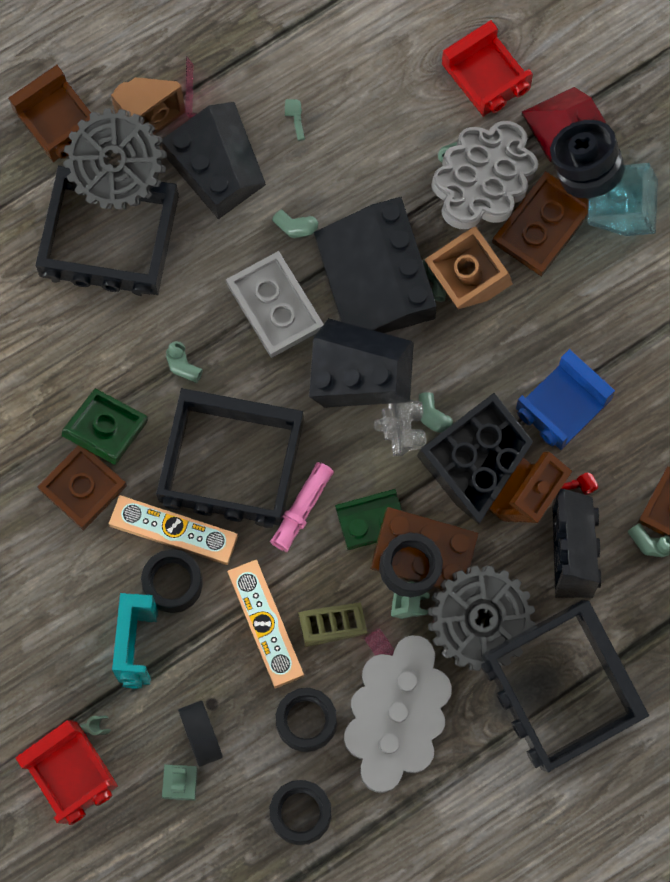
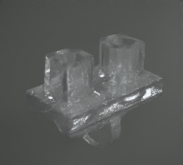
M410 400L407 403L388 404L389 408L381 410L382 418L374 421V429L384 432V440H392L393 456H403L409 450L421 449L426 445L424 430L411 429V421H419L422 418V402Z

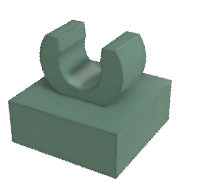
M426 592L421 596L410 598L394 593L391 616L404 619L412 616L426 615L428 610L419 607L420 600L428 599L430 594Z
M164 764L162 798L195 801L197 766Z

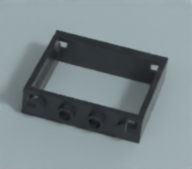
M58 165L35 265L39 276L51 279L54 283L60 282V280L70 281L79 287H89L90 285L102 286L103 289L110 292H119L121 289L132 291L133 294L142 296V294L158 295L179 198L177 184L161 181L159 187L153 186L151 188L153 195L149 199L140 198L142 202L163 205L149 274L50 259L65 189L75 191L77 187L76 183L68 181L67 176L71 173L70 168Z
M181 388L156 493L159 503H163L165 508L180 510L181 507L191 508L194 513L203 516H211L212 513L222 514L225 519L234 522H242L243 519L253 520L256 525L265 528H273V525L280 526L283 520L282 515L285 511L303 428V411ZM190 411L291 430L274 510L171 491Z
M581 600L481 655L484 663L481 664L484 674L490 682L492 680L495 681L500 690L496 693V696L505 711L510 709L515 719L511 722L514 731L520 739L525 738L530 747V750L526 752L535 768L540 766L543 771L550 772L650 716L589 600ZM576 617L626 712L547 755L497 659Z

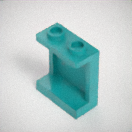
M120 593L112 671L118 682L123 683L125 688L141 689L142 684L150 685L151 682L146 666L133 664L138 621L157 622L158 609L153 595Z

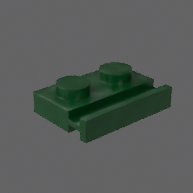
M396 489L335 505L347 551L377 543L386 508L391 507L402 511Z

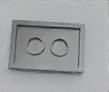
M279 251L226 279L227 286L271 358L317 334L321 327L324 326Z

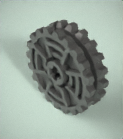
M108 108L104 109L103 115L97 112L89 114V121L81 119L77 123L79 126L78 132L71 131L68 137L72 140L71 145H65L64 152L69 154V159L63 161L64 167L70 168L71 171L67 176L68 181L77 184L75 191L78 195H87V202L90 204L100 203L101 208L111 209L114 205L115 209L121 210L127 208V203L130 206L140 205L141 197L149 199L153 195L151 188L153 186H160L159 173H165L166 167L161 164V160L167 158L166 151L160 150L159 147L163 143L161 136L153 134L156 128L152 124H143L144 118L135 113L131 116V112L119 109L118 113H116V110ZM112 153L121 155V161L118 160L120 163L118 166L109 162V158L113 159L110 156Z
M478 566L467 568L466 574L462 570L453 573V581L449 579L444 580L440 584L443 589L442 592L433 594L432 599L436 602L435 607L428 609V615L433 616V622L428 624L429 631H435L436 637L432 640L435 646L442 645L444 649L441 654L445 658L454 657L455 665L464 667L468 664L469 670L480 671L481 664L484 663L482 654L535 626V622L530 620V615L535 613V608L527 603V600L531 597L529 592H522L519 589L522 583L519 579H508L509 572L505 570H499L495 573L493 566L483 567L481 571ZM479 609L480 613H487L488 618L484 620V627L483 624L475 623ZM519 647L500 657L497 661L500 666H507L511 664V656L520 657L523 651Z

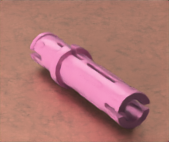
M319 462L315 464L289 511L286 510L282 515L283 521L270 541L273 546L288 552L300 529L305 528L307 524L306 519L310 511L316 504L327 482L334 474L330 467Z

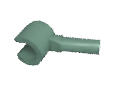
M286 99L285 116L294 117L298 141L305 140L301 122V102L297 99Z
M106 715L92 716L87 720L86 724L81 725L85 734L106 735L111 731V729L101 730L99 727L102 719L109 718Z

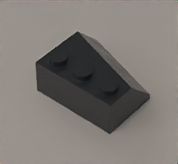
M235 102L207 106L162 139L163 151H166L168 161L217 219L223 217L266 185Z
M328 318L324 326L321 327L313 338L309 397L324 408L410 402L414 343L410 340Z
M493 393L422 447L417 457L455 505L480 524L532 445L533 440L497 395Z
M560 489L552 505L555 598H593L596 589L601 588V569H598L597 557H600V539L596 538L595 526H599V508L593 506V497Z

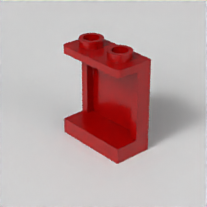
M492 20L443 50L442 65L483 117L490 112L496 113L500 111L507 101L513 97L519 98L526 94L531 88L533 77L530 69L524 71L498 39V28Z
M65 721L15 757L21 768L28 769L55 811L56 816L54 819L59 824L68 823L73 825L86 816L84 812L93 804L99 806L108 801L113 796L111 791L118 787L116 781L76 721Z

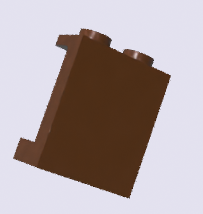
M58 65L8 98L13 111L52 162L69 156V154L64 152L65 145H71L72 140L68 137L71 131L78 132L79 126L77 123L81 119L84 121L90 120L89 114L91 112L66 81L65 75Z
M543 452L536 464H531L525 458H522L489 510L503 522L538 523L572 473V470L550 452Z

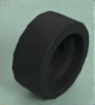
M406 533L397 536L389 542L380 557L379 571L382 581L389 590L399 596L412 598L421 596L432 589L442 573L443 559L439 548L431 539L422 534ZM402 548H416L428 558L430 565L429 573L422 581L407 583L395 574L392 566L393 557Z
M174 549L160 551L152 556L143 567L141 575L144 594L153 595L157 609L168 613L182 612L194 605L201 594L203 586L201 571L194 558L183 551ZM165 564H179L186 568L190 574V587L180 598H163L154 589L153 580L155 573Z
M310 687L298 688L288 693L280 701L275 714L277 731L282 741L290 748L301 752L316 751L326 746L333 738L337 727L336 709L331 699L322 691ZM310 701L316 703L325 714L326 722L324 728L313 738L303 739L297 737L288 727L287 717L289 711L299 702Z
M203 701L179 708L178 712L198 766L201 767L222 759L223 755Z
M295 780L281 786L273 795L269 806L270 821L275 832L286 842L295 845L310 844L320 839L328 830L332 818L331 803L325 791L317 784L306 780ZM299 793L310 795L317 801L320 807L318 822L313 828L303 832H297L288 828L281 816L283 803L288 797Z

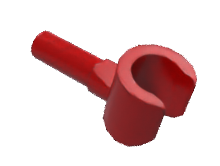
M584 473L576 478V480L564 483L561 489L571 490L580 487L583 494L587 495L598 489V483L591 473Z

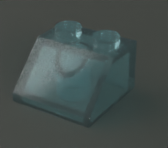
M650 163L624 165L625 171L622 180L613 190L602 196L589 199L587 222L591 226L624 236L656 234L658 179Z

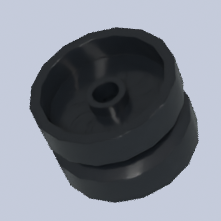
M599 120L574 122L563 128L553 139L550 147L551 159L557 170L560 184L568 194L576 198L586 199L599 197L613 190L622 180L625 171L624 160L618 147L615 132L608 124Z

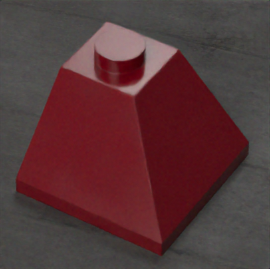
M575 87L522 111V116L550 162H552L551 144L554 137L563 128L582 120H599L606 124L593 99Z

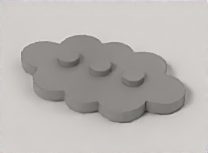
M511 121L497 122L489 131L480 127H469L460 133L457 145L446 150L442 161L443 166L435 171L431 186L436 196L444 200L442 216L449 225L458 229H470L475 227L481 219L492 223H500L511 216L514 204L525 197L528 182L535 177L539 165L536 156L525 148L528 138L523 127Z
M411 635L403 638L398 642L393 656L380 654L369 659L362 670L364 687L356 691L351 699V711L355 719L345 729L344 743L351 755L362 759L360 770L362 782L368 789L374 792L385 793L394 789L401 780L403 772L418 773L424 771L434 758L432 740L441 735L445 727V717L441 708L447 704L451 696L452 686L445 673L433 668L435 662L434 648L427 639L421 636Z

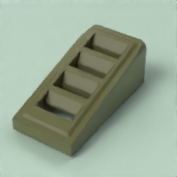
M361 602L298 612L305 647L368 634ZM354 612L357 628H350L347 613ZM341 615L344 630L338 631L335 616ZM329 617L332 632H325L323 618ZM310 621H317L319 634H313Z

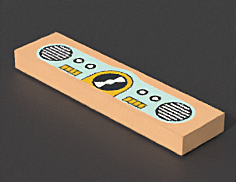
M119 495L109 521V526L225 565L229 564L238 539L237 533Z
M257 559L228 570L229 578L274 688L276 689L303 678L304 673Z

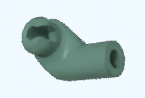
M281 209L272 218V221L291 238L310 236L318 229V221L313 216L292 219Z
M175 341L169 344L166 351V359L170 371L177 376L198 383L203 369L188 363L185 346L181 342Z
M425 392L419 394L420 419L425 426L435 432L442 433L453 424L450 416L435 409L433 393Z

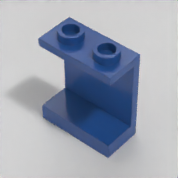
M569 349L561 357L559 366L526 398L522 395L518 399L516 406L517 414L527 425L533 424L541 432V438L552 447L555 445L562 450L612 400L615 390Z

